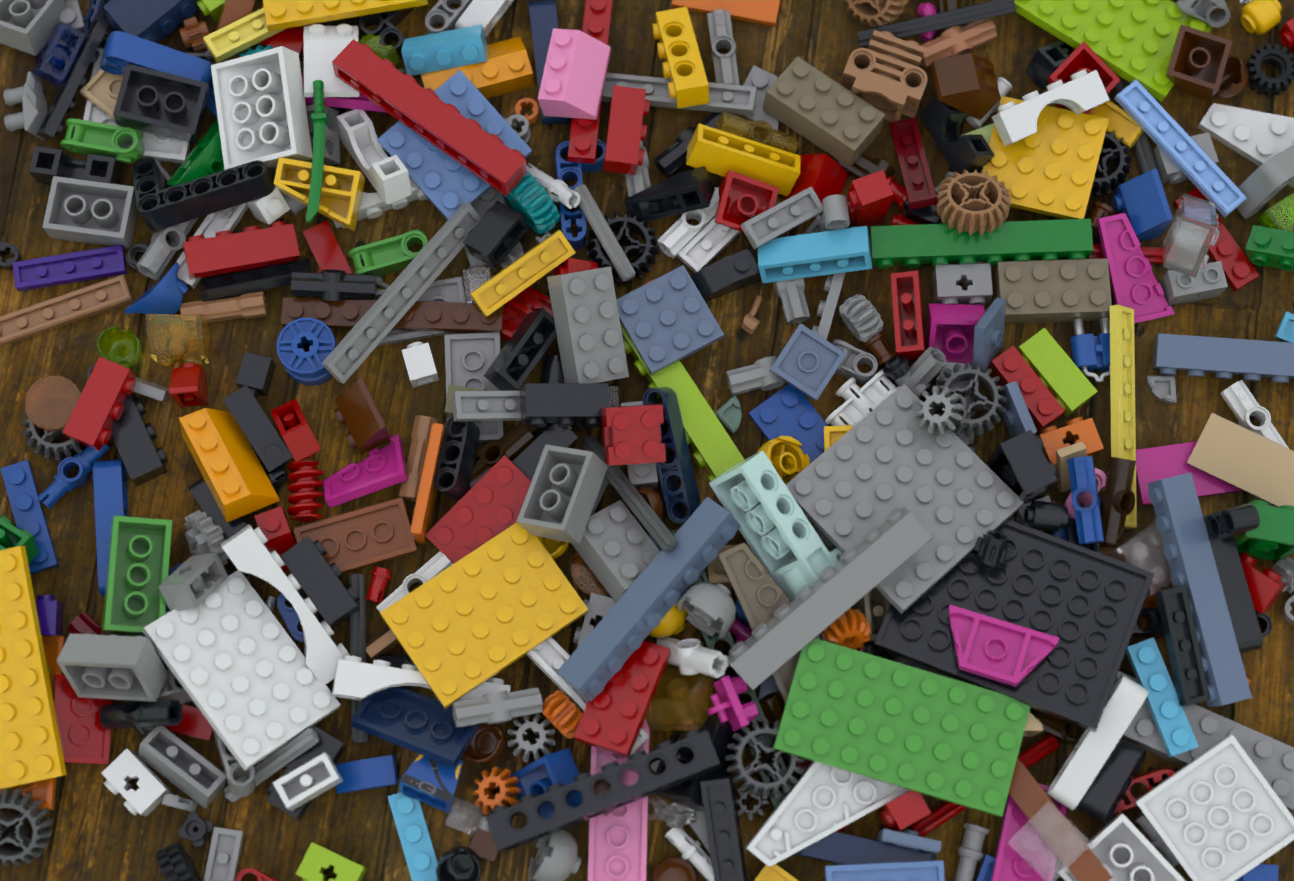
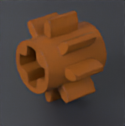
M196 17L184 20L185 27L179 29L185 47H193L195 53L207 49L203 37L210 34L206 22L198 23Z

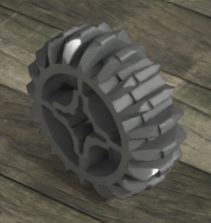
M966 362L964 370H962L961 366L957 363L954 365L953 371L946 368L943 372L944 377H937L936 382L938 385H933V387L937 386L939 388L940 395L945 387L949 388L952 384L959 381H969L966 388H955V390L949 388V396L955 393L959 396L955 404L959 403L964 406V409L959 411V415L963 417L962 421L952 420V423L957 428L955 431L957 436L961 434L962 430H965L967 438L972 436L973 430L978 436H982L984 429L990 432L993 429L992 423L998 424L1001 418L999 415L1004 414L1006 410L1001 404L1006 403L1007 397L999 395L1005 390L1004 386H996L1000 380L999 376H995L992 379L989 377L992 372L991 368H988L983 373L980 371L982 368L981 364H977L975 369H971L970 362ZM978 384L985 389L990 401L979 393ZM971 390L970 397L972 403L969 404V406L965 410L967 404L965 403V396L968 395L969 391ZM936 405L934 407L936 413L934 414L941 413L940 416L945 413L942 408H945V406L940 407ZM984 410L988 412L981 418L967 419L972 411L981 412Z
M60 386L58 393L53 388H49L48 396L38 393V397L41 399L38 403L30 400V404L34 407L33 410H24V414L30 418L22 421V425L28 428L23 431V435L26 438H30L27 444L31 448L35 447V452L38 455L44 453V457L48 460L55 456L57 461H62L64 454L67 458H73V452L76 451L79 455L83 452L81 449L83 444L71 439L63 443L53 444L54 441L58 442L62 437L66 436L62 433L65 427L62 426L60 428L53 418L58 421L62 420L65 422V425L67 424L81 393L77 394L75 388H71L67 392L64 386ZM64 405V407L58 411L51 410L56 406ZM45 417L48 421V424L46 429L44 430L45 434L42 437L41 423L43 418Z
M768 719L762 721V728H759L758 722L754 720L751 722L753 731H750L747 726L742 727L741 731L744 737L737 733L732 736L738 742V745L729 743L727 746L729 750L735 752V755H727L725 757L726 761H734L735 765L727 768V772L737 771L738 775L732 779V782L736 783L742 779L744 781L740 787L742 792L748 786H751V797L757 795L758 789L761 790L762 799L768 798V790H771L774 798L779 797L778 787L780 786L785 793L789 792L790 789L786 781L795 785L798 783V780L792 773H803V769L795 765L796 763L805 762V759L788 754V766L782 776L777 765V758L782 752L778 750L771 756L772 759L769 761L772 763L770 766L765 763L755 768L753 767L759 762L758 759L761 758L758 756L760 752L765 755L775 751L773 748L765 747L755 736L769 735L776 738L780 726L779 721H775L771 729L769 728ZM748 742L754 758L744 768L742 764V751ZM757 770H764L769 776H772L775 782L761 783L752 779L749 775Z
M5 788L0 794V859H2L3 867L8 866L11 861L15 867L20 866L22 861L28 864L33 860V856L39 857L43 852L42 848H46L49 844L47 838L52 835L53 830L48 828V826L51 825L52 818L44 817L49 812V808L40 809L39 805L42 802V798L36 799L35 802L31 800L32 791L22 796L21 788H16L13 794L9 788ZM7 808L16 809L20 812L14 813L8 810ZM27 819H29L32 825L33 837L30 835L31 831L27 827ZM17 821H19V823L13 830H10L7 834H5V831L9 828L10 825H14ZM4 842H11L16 846H10L5 844Z

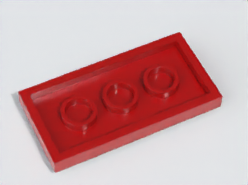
M504 455L425 536L453 564L516 523L531 480Z
M643 641L641 646L625 661L622 668L608 681L602 692L596 695L591 702L588 700L574 734L575 740L629 758L671 655L670 649Z

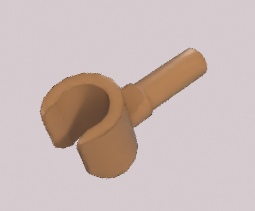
M756 296L751 310L746 314L741 325L751 335L761 323L755 318L763 299L761 296Z

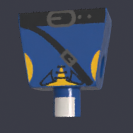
M419 754L402 776L399 792L449 814L461 776L463 761L460 759L456 767L453 768Z

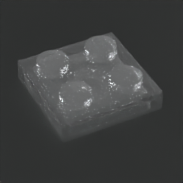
M1050 801L1007 842L1045 881H1056L1092 845Z

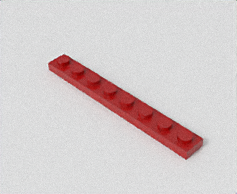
M586 0L582 32L607 45L609 43L613 0ZM603 92L597 120L572 118L568 162L595 164Z

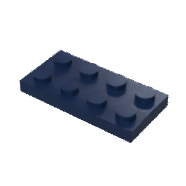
M402 686L387 688L369 695L364 699L351 719V726L453 768L456 767L481 724L456 728L452 706L444 709L440 701Z

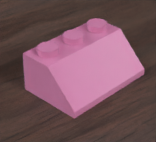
M553 28L538 95V101L544 116L597 120L611 53L610 46L580 30Z

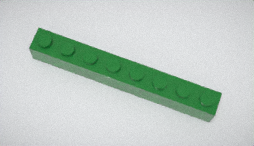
M1091 219L1003 222L1000 228H995L992 233L985 230L982 236L977 232H973L970 236L966 231L959 234L957 228L949 230L948 224L871 226L868 233L872 266H877L878 269H890L893 265L917 268L921 264H932L935 267V265H948V263L976 264V262H987L990 265H997L998 262L1086 259L1093 252Z

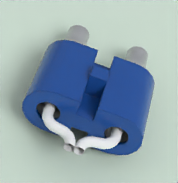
M1108 317L1101 318V333L1098 336H1093V334H1084L1082 318L1074 319L1075 336L1070 338L1073 362L1085 375L1094 377L1096 382H1103L1104 377L1110 375V320ZM1095 369H1098V372L1104 373H1102L1099 378L1097 374L1091 372Z

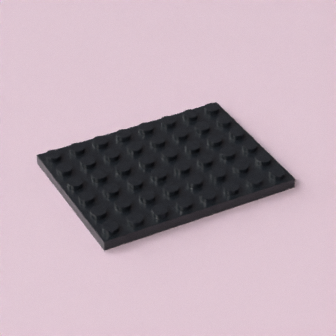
M1007 519L995 531L1005 534L1008 537V545L1013 547L1009 560L1005 559L1004 563L1000 562L998 566H990L979 560V551L972 550L902 614L890 604L875 640L874 647L969 684L1001 693L1031 708L1096 732L1154 573ZM953 605L1059 637L1057 646L1016 687L960 670L958 667L948 614L949 606Z

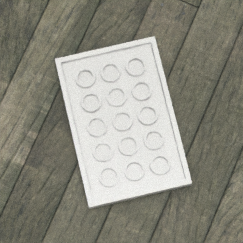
M239 570L229 575L197 608L173 609L143 628L142 632L149 638L155 650L244 771L340 707V703L335 697H332V692L326 684L318 682L306 665L305 656Z

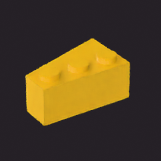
M279 157L274 185L282 193L308 206L312 163ZM327 165L323 166L318 212L354 232L365 183V177L361 171Z

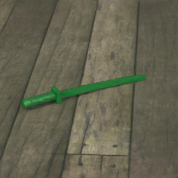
M322 80L313 81L314 114L311 113V120L314 126L312 173L306 213L307 223H310L319 211L322 188L325 125H328L327 114L324 112V82Z

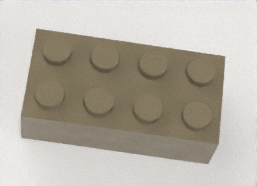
M798 56L766 91L762 108L849 168L881 132L886 115Z
M1108 258L998 262L993 270L995 299L998 297L1006 300L1005 324L1073 322L1077 318H1082L1083 321H1100L1101 318L1109 317L1112 301Z

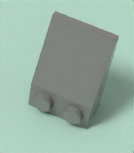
M0 0V43L36 56L51 38L65 0Z

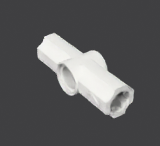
M714 187L715 190L709 207L682 213V216L657 240V245L666 256L674 259L715 218L719 202L718 187ZM688 219H696L700 224L692 226L686 221Z
M1243 380L1237 381L1220 393L1238 419L1239 426L1288 448L1271 423L1269 411L1258 404ZM1249 416L1256 417L1260 422V426H1254L1250 422Z
M439 551L418 571L407 576L403 584L376 608L379 612H382L409 594L410 586L413 583L420 582L424 584L453 564Z
M671 637L657 639L656 645L669 648L671 651L667 663L678 666L680 673L683 675L701 673L718 678L724 675L729 665L727 656L722 655L720 651L702 647L699 639L678 640Z

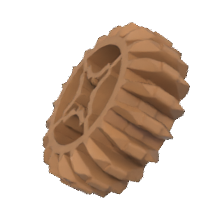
M843 0L849 3L847 10L854 11L853 18H860L861 24L869 23L870 27L885 26L889 22L896 21L899 18L898 15L905 11L903 6L909 2V0Z
M964 169L962 174L954 172L952 177H946L945 181L940 184L936 195L937 215L941 216L942 223H948L949 230L957 228L959 234L966 231L970 236L973 232H977L982 236L985 230L992 233L995 228H1000L1003 221H1006L1011 206L1009 190L1005 188L1004 182H998L997 175L989 177L987 171L981 174L976 169L973 173H969Z

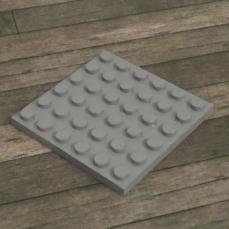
M905 384L786 484L805 516L842 553L852 546H858L864 540V535L874 527L879 528L885 523L887 515L894 509H901L905 506L932 539L875 586L901 614L974 550L978 537L983 538V534L986 535L987 531H995L1024 503L951 429L946 428V433L941 435L938 427L933 434L928 432L929 425L922 428L919 422L923 417H916L914 414L917 410L923 409L916 405V400L920 399Z

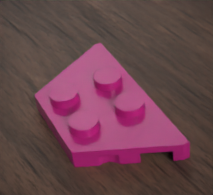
M953 605L949 606L948 614L960 670L1016 687L1058 644L1059 637Z

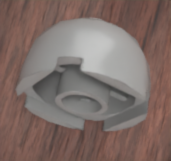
M711 583L693 585L677 603L680 612L684 608L688 613L686 619L692 625L710 636H713L715 632L720 633L719 638H723L736 616L734 601L729 596L731 592L720 583L716 585Z
M561 830L538 839L536 847H539L536 858H531L528 870L529 879L534 881H565L570 873L576 874L581 858L577 856L578 846L570 833Z

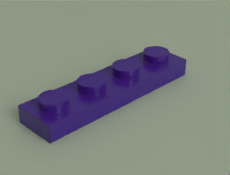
M122 245L12 262L15 288L18 292L127 274L125 251Z

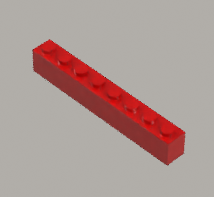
M353 39L332 61L336 77L503 195L507 196L527 173L526 159L520 151L508 148L497 135L488 134L477 121L471 118L468 120L460 114V111L454 105L444 103L434 91L429 88L424 89L418 85L411 75L398 71L390 60L378 57L367 44L361 45Z

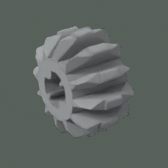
M856 294L853 297H849L844 301V304L839 306V315L842 318V322L857 340L867 342L883 330L881 315L865 296Z
M934 386L932 396L927 391L922 392V395L926 398L925 402L916 400V405L923 409L917 410L914 414L916 417H923L919 425L922 428L929 425V433L933 434L938 427L939 433L944 435L946 433V425L951 430L956 429V426L952 423L953 419L962 421L963 417L955 412L963 410L964 406L959 403L955 404L959 396L956 393L949 396L950 389L948 387H945L940 395L939 388ZM936 405L940 407L945 406V408H942L945 412L942 416L938 414L933 415V413H936L934 410Z
M535 714L533 722H530L528 715L523 716L525 721L523 725L517 719L513 721L518 731L509 729L507 733L517 738L507 743L509 747L518 746L513 752L515 757L525 751L523 761L528 762L530 754L534 755L535 761L540 759L538 754L540 751L544 755L550 754L545 745L555 746L556 742L546 737L553 736L556 732L555 729L545 730L550 724L548 719H545L539 725L540 714ZM533 731L535 735H540L539 739H535L537 743L534 745H530L529 741H524V736L528 737L527 732Z

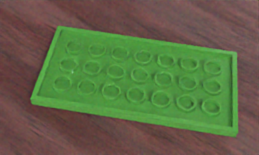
M814 638L800 651L773 749L1002 817L1030 706L992 690Z

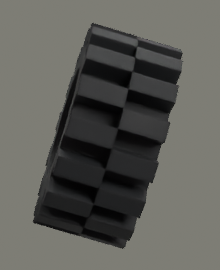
M1266 44L1264 47H1258L1246 62L1249 72L1248 83L1252 82L1250 86L1252 91L1257 87L1259 89L1257 94L1262 95L1265 91L1266 96L1271 97L1273 93L1276 96L1288 88L1294 79V61H1291L1294 55L1292 52L1287 55L1286 51L1288 49L1286 47L1279 50V44H1274L1272 48L1271 44ZM1265 62L1275 64L1280 70V75L1277 78L1267 77L1261 71V65Z
M176 841L155 853L158 860L157 863L162 869L161 872L166 877V881H201L193 862L190 860V856L186 853L180 842Z

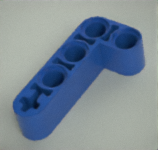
M113 31L106 40L99 65L103 71L115 75H122L125 72L126 65L131 64L205 82L210 85L212 78L211 65L213 64L207 60L125 32Z
M598 139L597 152L601 153L602 156L596 159L595 164L563 160L562 156L568 154L569 141L559 144L556 148L558 179L564 182L568 179L577 181L574 186H568V188L573 190L575 187L583 184L582 172L602 170L605 143ZM560 202L562 233L574 250L581 249L587 241L586 217L579 204V209L576 212H569L566 210V206ZM571 224L577 225V237H572Z

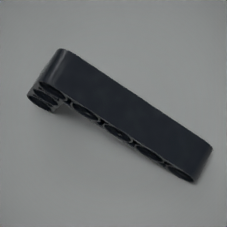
M146 157L138 160L132 169L137 209L147 227L154 231L263 198L271 194L275 189L273 179L265 163L258 160L169 188L166 187V181L153 158Z
M1245 504L1203 516L1240 654L1259 650L1263 645L1262 633L1233 537L1259 527L1260 517L1257 509L1252 504Z

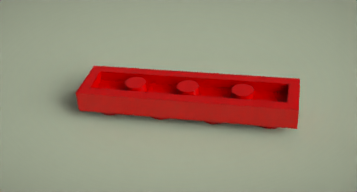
M1198 188L1175 200L1173 206L1213 262L1221 261L1226 281L1234 292L1260 276Z

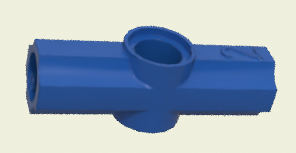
M1093 456L1068 459L1072 490L1071 502L1075 511L1079 545L1104 542L1100 512L1101 499L1097 490ZM1084 493H1090L1093 497L1092 504L1087 508H1082L1079 504V498Z

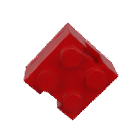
M662 404L601 407L604 463L606 465L666 462L665 443L661 441L660 423H664Z

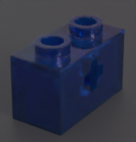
M64 22L54 25L32 73L54 85L64 83L86 34Z

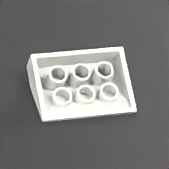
M280 46L211 65L224 170L256 160L264 162L266 167H275L278 164L279 157L299 161L313 158L299 53Z
M1121 811L1086 843L1113 877L1109 881H1185ZM1065 865L1058 871V874L1065 881H1077Z

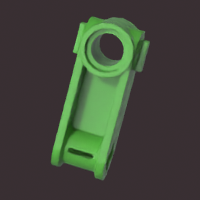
M73 118L66 120L68 128L65 139L60 142V147L73 153L114 157L118 162L130 164L141 159L145 152L142 142L143 134L137 128L120 127ZM127 142H133L129 148L123 149Z
M416 229L398 236L353 248L348 252L350 259H353L356 270L354 274L382 276L403 270L420 252H411L410 248L415 244H421L423 249L428 240L424 231Z

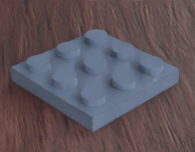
M684 265L616 299L620 323L651 376L724 338L723 331Z

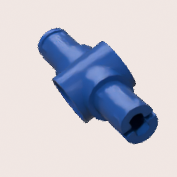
M103 445L101 450L98 451L87 446L80 455L77 453L73 458H65L58 466V473L54 476L55 480L37 498L49 509H52L68 491L71 492L74 488L82 487L88 482L89 473L93 470V463L98 461L110 448L107 445ZM79 467L78 475L74 478H69V471L72 468Z

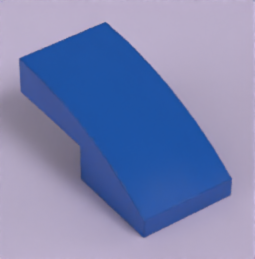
M395 755L335 765L343 779V782L336 785L337 794L399 784Z

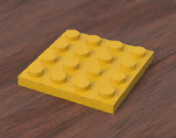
M1002 96L999 107L1011 101L1015 105L1024 101ZM1046 105L1038 116L1037 132L1004 147L994 124L989 147L995 156L983 167L981 174L987 171L989 177L997 175L998 182H1004L1005 188L1009 190L1010 207L1062 219H1084L1109 119L1084 113L1077 115L1070 110Z

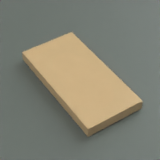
M1211 413L1187 464L1279 508L1282 505L1294 506V451Z

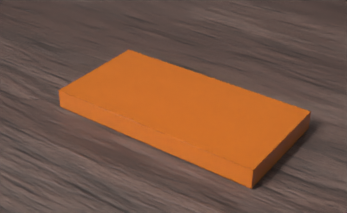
M672 0L671 8L687 7L688 11L702 14L724 9L725 11H730L731 19L775 27L780 0Z
M434 423L431 427L410 529L417 544L427 545L428 538L425 534L430 530L438 491L434 485V476L445 430L444 424Z

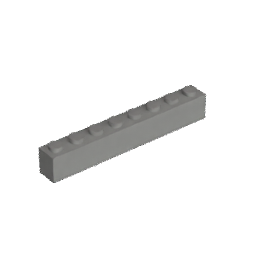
M905 506L891 511L887 515L885 523L879 528L874 527L870 529L858 546L848 548L841 555V560L838 563L824 568L818 575V580L812 585L807 584L803 586L791 603L781 605L774 612V617L771 620L757 625L753 629L751 637L745 642L740 641L730 649V654L727 656L730 665L752 690L932 539L930 534Z

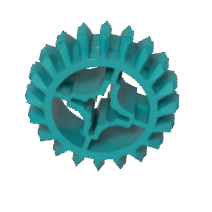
M527 171L525 176L507 196L503 195L511 208L522 214L528 227L538 234L542 235L550 231L560 221V213L557 210V206L553 203V199L550 198L548 192L544 190L542 185L539 184L529 171Z

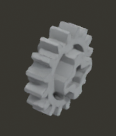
M198 510L185 517L186 523H184V527L187 530L185 537L189 544L188 549L193 556L217 553L222 565L228 564L227 559L229 557L221 547V543L225 541L222 528L219 525L213 524L212 518H207L204 511Z

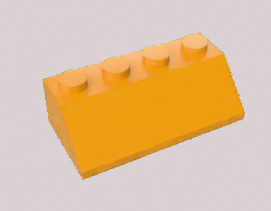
M520 36L487 45L488 55L486 62L420 74L424 89L429 88L435 91L456 72L461 70L486 99L534 86V77L527 51Z
M203 408L179 418L182 437L226 522L279 501V497L251 444L231 412Z

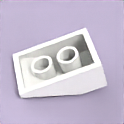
M313 24L311 26H304V97H313V81L322 80L324 82V97H359V92L335 76L332 61L353 39L358 42V26L340 24L338 26Z

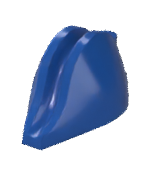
M176 261L151 289L128 306L124 312L126 314L142 313L154 319H167L176 314L183 301V294L189 289L177 277L179 263Z

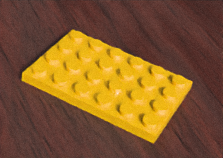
M516 522L380 612V615L444 709H446L453 702L458 701L588 613L589 609L538 537L531 535Z

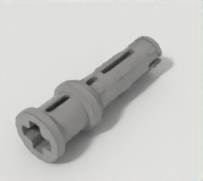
M964 823L963 827L966 830L962 846L958 847L957 850L960 860L954 881L973 880L977 860L980 861L984 855L981 850L985 835L989 834V829Z

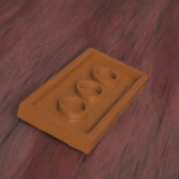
M402 497L293 528L297 543L307 536L313 542L319 540L327 551V554L323 557L329 565L335 563L342 574L418 552L415 540L410 532L411 525Z

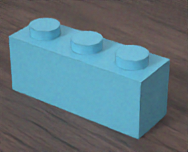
M480 24L404 39L401 53L407 74L413 76L486 62L488 46L483 26Z

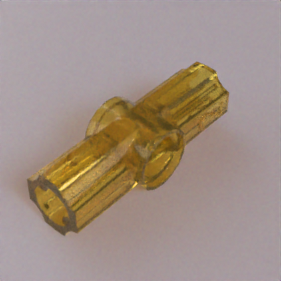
M722 112L715 129L795 154L798 148L799 141H797V137L774 130L769 123L762 120L752 122L727 112Z

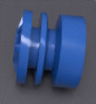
M311 317L298 318L288 323L281 330L277 339V354L288 375L297 383L306 386L321 385L333 377L321 363L335 349L337 342L330 328L322 321ZM310 344V351L304 352L305 345Z

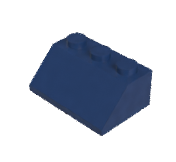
M111 0L103 6L113 31L125 32L154 43L161 41L183 23L184 20L190 18L199 10L196 0Z

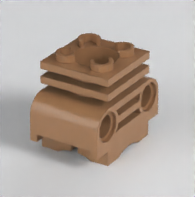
M874 30L868 49L858 48L849 56L843 72L841 85L886 114L884 121L889 123L900 120L901 116L908 119L915 118L928 79L925 71L920 68L925 48L915 41H905L896 38L890 32Z

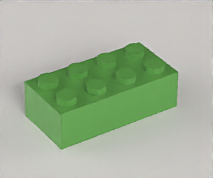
M113 516L110 527L101 635L146 637L142 632L143 628L165 615L166 602L158 586L168 578L172 520Z

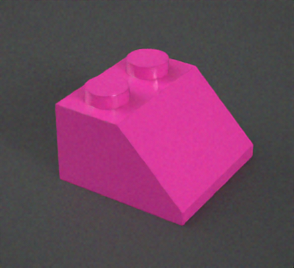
M928 303L926 350L932 346L935 349H939L946 356L947 362L962 364L970 362L973 365L974 327L985 313L984 305Z

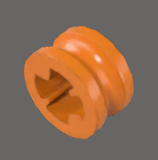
M532 98L520 99L515 105V114L522 115V108L527 107L528 109L531 107L532 115L527 116L526 113L524 117L528 120L529 125L535 123L539 118L537 102Z

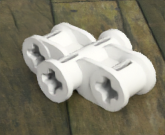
M883 369L875 374L862 388L856 384V379L852 377L835 393L838 397L842 396L846 402L827 417L825 423L832 426L852 425L853 428L899 389L900 386L896 387L885 376Z

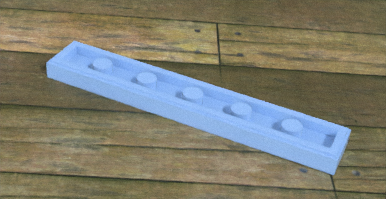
M1137 79L1116 95L1114 99L1224 217L1229 215L1247 199L1241 190Z

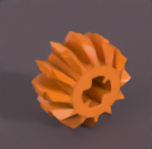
M849 608L821 632V637L823 641L850 649L864 648L863 643L870 640V624L859 609L852 610Z
M556 690L543 702L542 713L566 738L572 739L583 713L562 691Z
M493 767L491 772L488 770L482 771L483 780H474L475 784L479 786L478 790L471 792L472 795L479 796L474 804L476 807L483 806L482 812L489 815L492 809L507 804L509 808L511 807L510 804H519L518 799L514 797L515 794H520L522 789L514 787L519 779L515 776L511 777L509 769L501 771L500 767ZM498 788H500V793H497L494 796V790H498Z

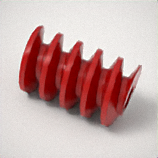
M294 461L289 463V470L293 472L288 475V480L292 482L288 486V491L292 493L288 497V503L292 504L287 510V513L292 516L289 519L294 521L323 519V515L315 513L316 509L323 508L322 503L315 501L316 498L323 497L324 494L316 491L317 487L324 485V482L316 480L317 476L324 475V471L316 469V466L320 465L319 462Z

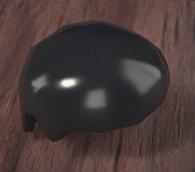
M455 846L442 854L436 868L437 881H479L483 871L481 858L469 847Z

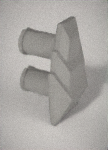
M28 72L24 86L4 90L3 96L7 105L23 104V112L5 115L4 123L10 132L25 128V131L45 140L36 134L48 112L47 101L39 76Z

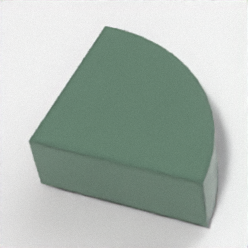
M734 395L714 413L732 435L738 430L742 419L741 405Z

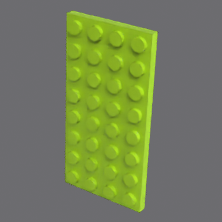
M1014 0L1015 12L1075 49L1084 41L1115 74L1130 83L1137 79L1152 97L1163 102L1174 85L1166 77V72L1180 25L1182 24L1209 33L1213 28L1204 21L1188 15L1171 0Z

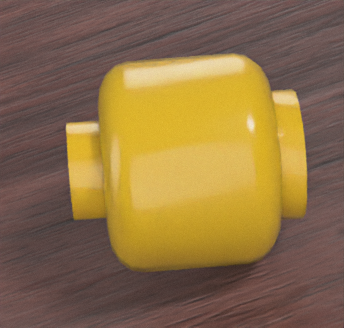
M1252 0L1242 8L1241 24L1250 34L1262 35L1280 23L1282 6L1278 0Z

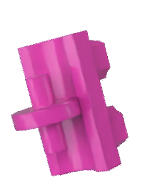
M728 675L713 683L717 693L710 696L714 707L707 710L709 716L717 713L720 722L729 721L734 732L747 726L749 721L759 715L753 701L744 705L740 703L737 695L748 690L747 683L741 676L730 678Z

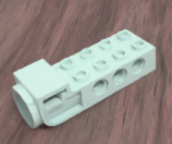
M763 450L730 467L709 483L724 508L741 525L739 531L760 563L791 602L797 597V592L807 584L812 585L819 579L818 575L824 568L829 565L834 566L841 560L843 553L838 548L831 551L827 550L818 533L806 518L803 510L799 507Z

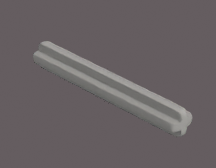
M584 184L575 187L573 190L578 192L581 198L579 206L621 280L625 282L635 276V271L588 188Z
M311 728L306 729L254 767L256 786L317 744L319 741L317 732ZM241 776L235 781L239 783H244L249 778L247 776ZM229 785L225 787L224 793L227 800L235 802L241 798L231 792Z

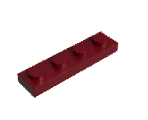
M916 118L889 123L910 210L936 205L937 197Z

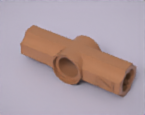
M988 18L973 22L962 28L960 25L953 26L944 31L939 38L920 45L925 48L920 66L924 70L931 68L930 64L934 60L968 54L973 49L996 40L997 33L993 21Z

